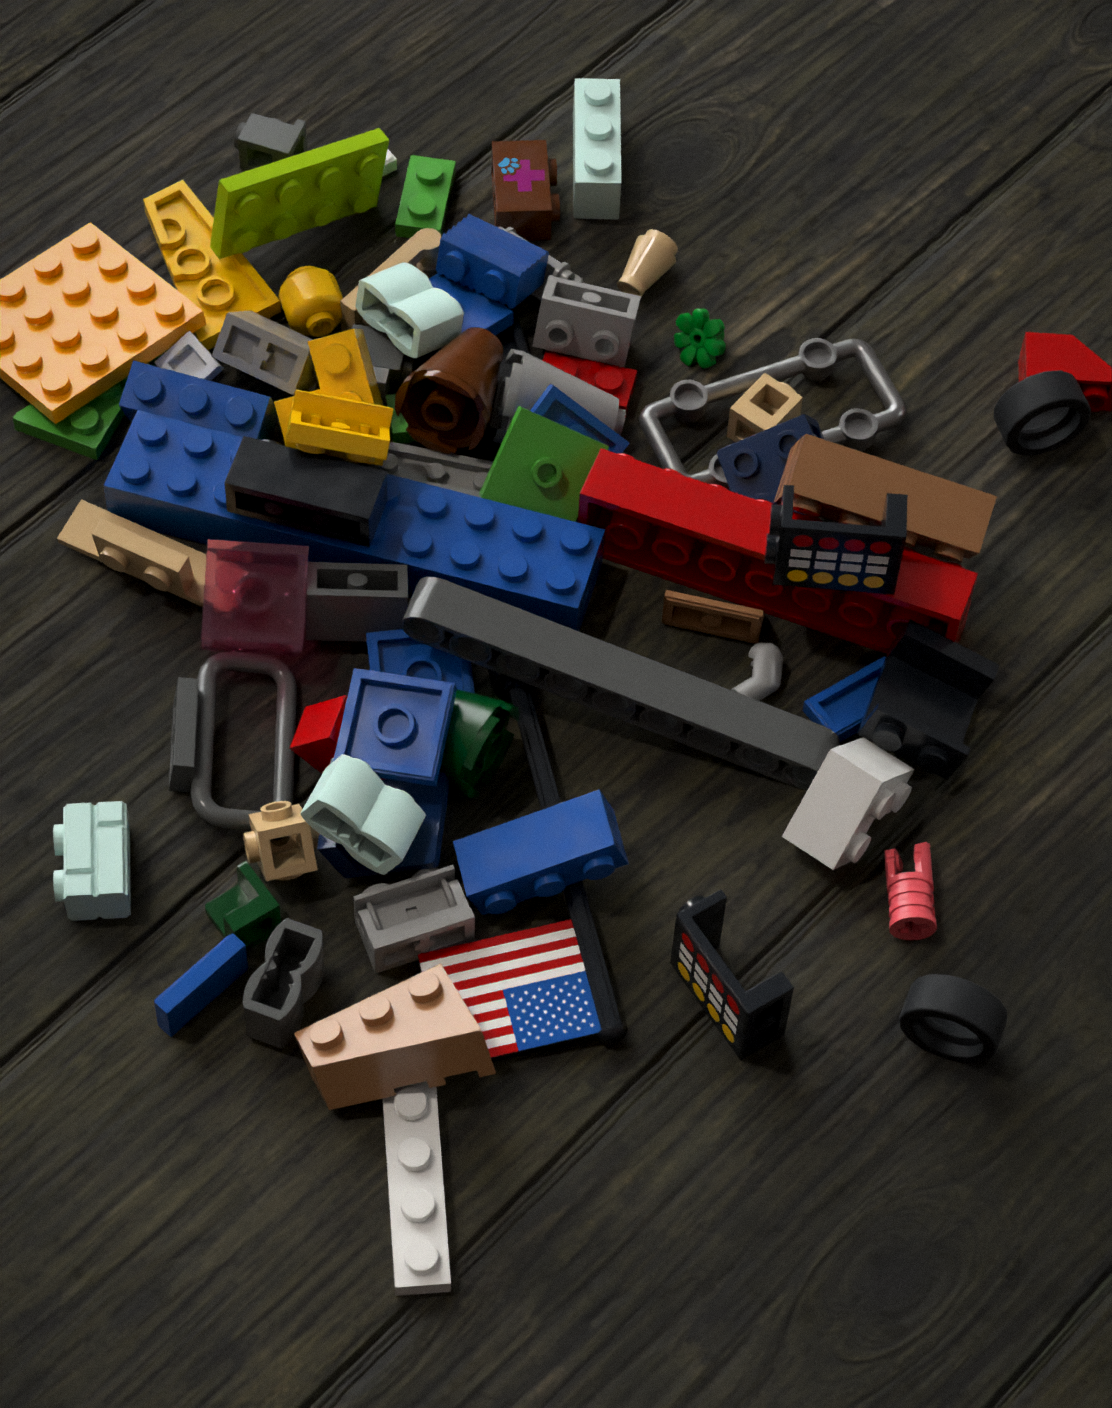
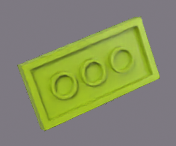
M380 128L220 179L210 248L219 259L237 253H245L252 248L276 240L286 239L293 234L317 226H325L332 221L356 213H363L370 208L376 207L389 139Z

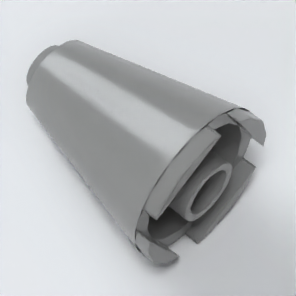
M511 349L505 363L512 364L513 366L510 377L500 375L490 421V428L497 430L489 436L491 442L501 444L518 406L531 410L550 383L617 434L621 435L626 411L619 408V398L522 350Z

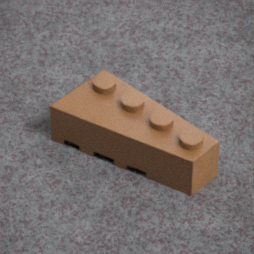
M805 434L790 449L774 504L781 505L784 485H794L793 509L811 516H820L843 524L880 527L887 493L908 495L905 546L915 547V544L929 547L934 549L933 555L941 559L962 563L963 558L970 559L980 553L997 496Z

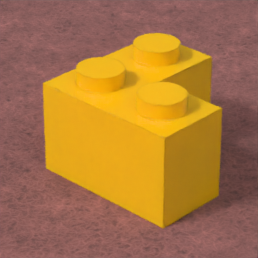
M350 329L307 341L320 389L310 392L384 406L363 329ZM294 396L274 401L285 442Z

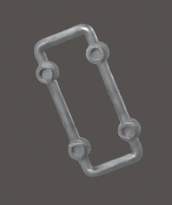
M813 338L801 345L799 355L705 386L694 380L679 381L671 388L670 397L652 402L644 407L640 413L639 422L663 469H673L683 476L708 484H718L730 491L717 454L710 460L709 469L691 475L687 474L659 422L660 419L674 416L682 423H693L705 414L707 404L746 392L764 373L777 381L803 374L806 379L818 382L832 374L836 362L851 357L858 360L886 411L873 415L864 409L848 410L842 415L839 426L822 431L824 440L862 452L872 446L877 433L894 428L903 421L906 407L880 360L868 343L860 339H847L832 344L825 339Z

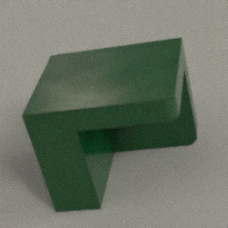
M244 861L236 866L238 885L205 904V912L223 938L233 933L246 945L247 951L269 938L273 930L281 923L279 904L248 862Z

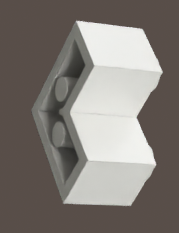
M864 737L830 749L782 837L832 870L850 861L856 863L862 857L871 841V837L866 833L873 820L876 818L880 820L891 811L896 813L907 800L912 789L907 782L914 769Z

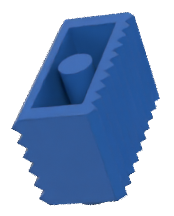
M468 214L467 218H463L456 226L453 225L451 230L448 229L446 234L443 233L440 239L436 271L438 275L444 274L446 279L449 278L454 283L459 281L462 287L467 285L470 290L475 289L478 294L483 292L486 298L489 297L494 302L499 300L501 305L507 304L508 308L512 309L543 285L549 252Z

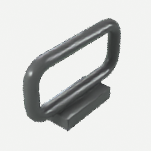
M235 651L220 652L209 657L199 669L197 679L178 677L173 702L168 791L189 792L191 784L193 808L200 818L212 826L251 831L248 814L261 811L223 808L217 805L211 796L217 678L226 671L265 674L276 682L273 802L288 801L292 805L294 799L295 753L289 747L296 732L297 685L294 673L287 664L277 657Z

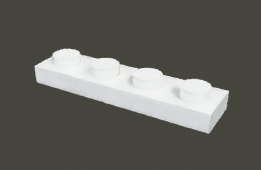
M427 1081L395 1088L396 1096L383 1098L395 1296L451 1292L436 1087L429 1088Z

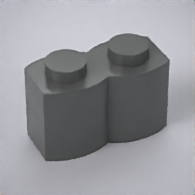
M289 918L283 920L273 930L265 949V963L252 974L244 990L243 1007L248 1037L281 1049L295 1037L294 1033L299 1031L302 1024L303 1004L315 994L323 979L325 967L322 930Z

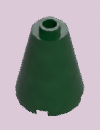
M457 689L439 773H445L450 780V785L459 793L468 798H473L479 794L472 788L478 781L486 785L491 781L503 762L515 735L506 729L509 718L518 722L520 715L518 707L506 701Z

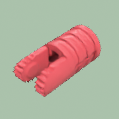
M927 842L914 844L915 872L902 873L903 863L896 848L884 850L888 904L890 906L889 929L890 933L898 939L921 940L933 935L937 930L935 907L933 906L934 894H932L934 884L930 843Z

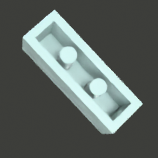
M575 78L573 104V219H619L621 197L620 79Z

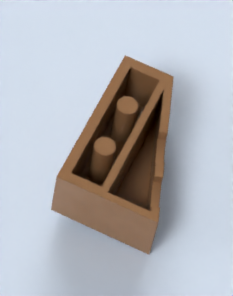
M441 964L294 1033L309 1073L329 1110L396 1096L395 1088L427 1081L429 1088L446 1085L445 1077L475 1070L478 1071L479 1077L496 1074L482 1030Z

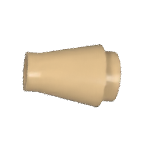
M654 229L648 230L645 235L638 236L623 275L617 283L618 289L621 292L642 297L644 292L676 263L675 255L678 252V248L675 242L666 234Z

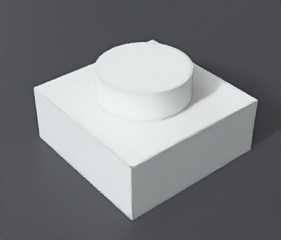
M188 331L154 362L160 368L209 381L224 369L215 358L211 357L212 354L191 331Z

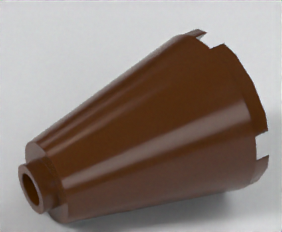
M478 327L464 330L402 382L395 394V411L397 417L402 414L408 423L406 431L414 440L428 449L445 454H455L458 448L469 447L468 450L475 448L483 438L488 428L503 358L502 344L493 333Z

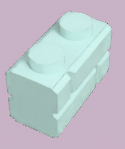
M123 801L98 802L97 805L91 803L66 804L63 807V824H56L53 828L55 856H63V870H54L53 874L55 902L64 901L67 918L72 921L95 920L97 917H102L103 919L128 918L131 915L130 822L127 804Z

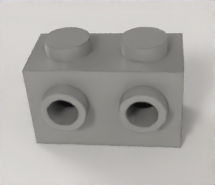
M549 275L541 300L532 347L625 367L641 296Z

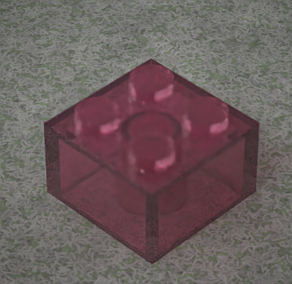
M207 539L200 650L301 656L304 640L309 546Z

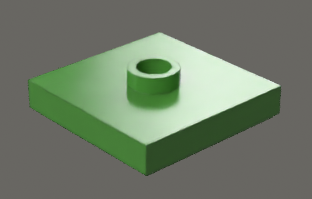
M518 406L479 492V496L484 499L575 522L579 511L580 491L600 449L608 450L609 446Z

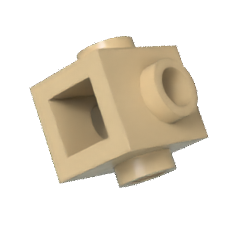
M277 801L262 806L260 808L261 812L248 814L251 832L243 833L249 864L258 863L266 881L291 880L300 877L303 873L318 870L314 850L318 846L319 833L300 815L303 810L300 804L292 805L288 801ZM284 837V838H282V839H280V840H272V839H275V838Z

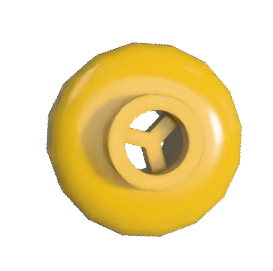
M315 266L299 267L287 276L280 287L279 299L289 327L305 336L322 337L331 333L342 319L340 301L343 299L335 276L328 270Z

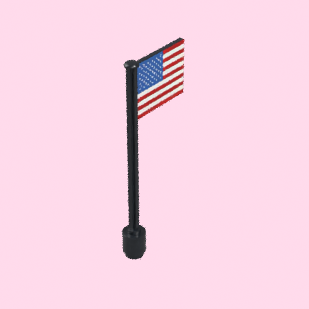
M487 668L493 690L510 697L512 705L518 707L520 715L517 725L540 809L543 810L560 804V797L531 696L534 686ZM583 881L567 885L563 890L570 920L417 954L421 973L438 964L443 966L481 1028L492 1062L598 1038L603 1043L613 1044L626 1037L628 1027L621 1023Z

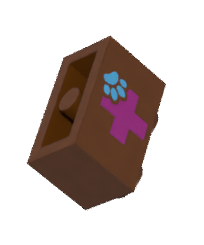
M546 140L492 141L491 178L495 226H502L505 229L512 227L516 230L517 235L527 241L551 240V222L560 221L559 193L551 194L550 186H557L556 158L548 159Z

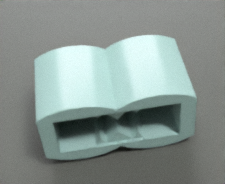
M402 262L359 280L355 306L357 311L370 326L378 331L386 332L392 343L405 355L412 358L421 357L446 346L461 334L464 312L459 302L447 292L434 288L429 278L415 266Z
M342 754L325 768L300 813L302 818L314 830L324 837L342 844L346 851L359 863L382 875H385L403 861L426 816L411 795L403 790L384 785L383 781L369 764Z

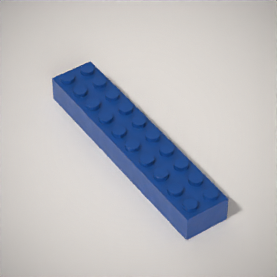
M137 410L104 484L107 511L155 532L307 571V562L407 565L408 598H412L421 578L437 577L576 631H579L603 564L605 529L387 474L388 501L370 547L227 512L224 482L243 437Z

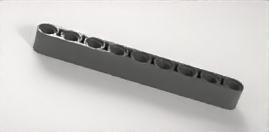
M424 577L419 580L401 622L403 631L420 643L799 789L808 790L830 749L839 746L840 740L837 734L823 725L441 578Z

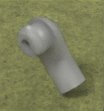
M760 642L751 647L748 657L753 658V661H751V666H753L752 677L732 688V691L760 701L780 687L783 655L780 649L773 643Z

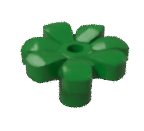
M705 308L694 309L692 315L687 312L678 316L676 325L682 332L674 334V342L677 348L685 347L680 355V360L687 366L698 362L699 366L703 369L715 365V356L723 355L726 349V344L723 341L725 326L722 320L711 319L709 321V311Z

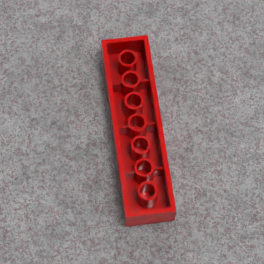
M602 448L580 491L578 523L605 529L603 559L746 607L764 610L766 614L885 654L888 653L890 645L910 619L958 644L964 631L978 573L967 570L957 563L943 562L919 554L915 550L904 546L894 595L773 585L774 565L764 564L767 533L769 534L771 504H773L767 500H756L729 491L724 486L708 484L683 476L676 470L662 469L638 461L628 454L614 453ZM793 512L792 519L823 522L815 516L801 515Z

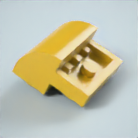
M295 389L285 446L307 453L343 458V461L355 464L366 463L383 466V460L387 459L390 444V425L394 409L392 407Z

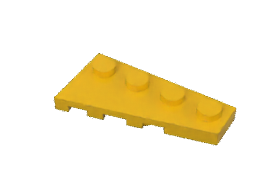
M184 180L143 199L145 213L175 289L204 312L206 325L193 334L207 350L215 347L227 312L251 310L268 319L281 313L279 298L242 253L219 259L212 251L210 243L214 218Z

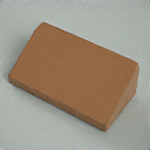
M666 590L662 623L745 642L758 643L765 612L760 609Z

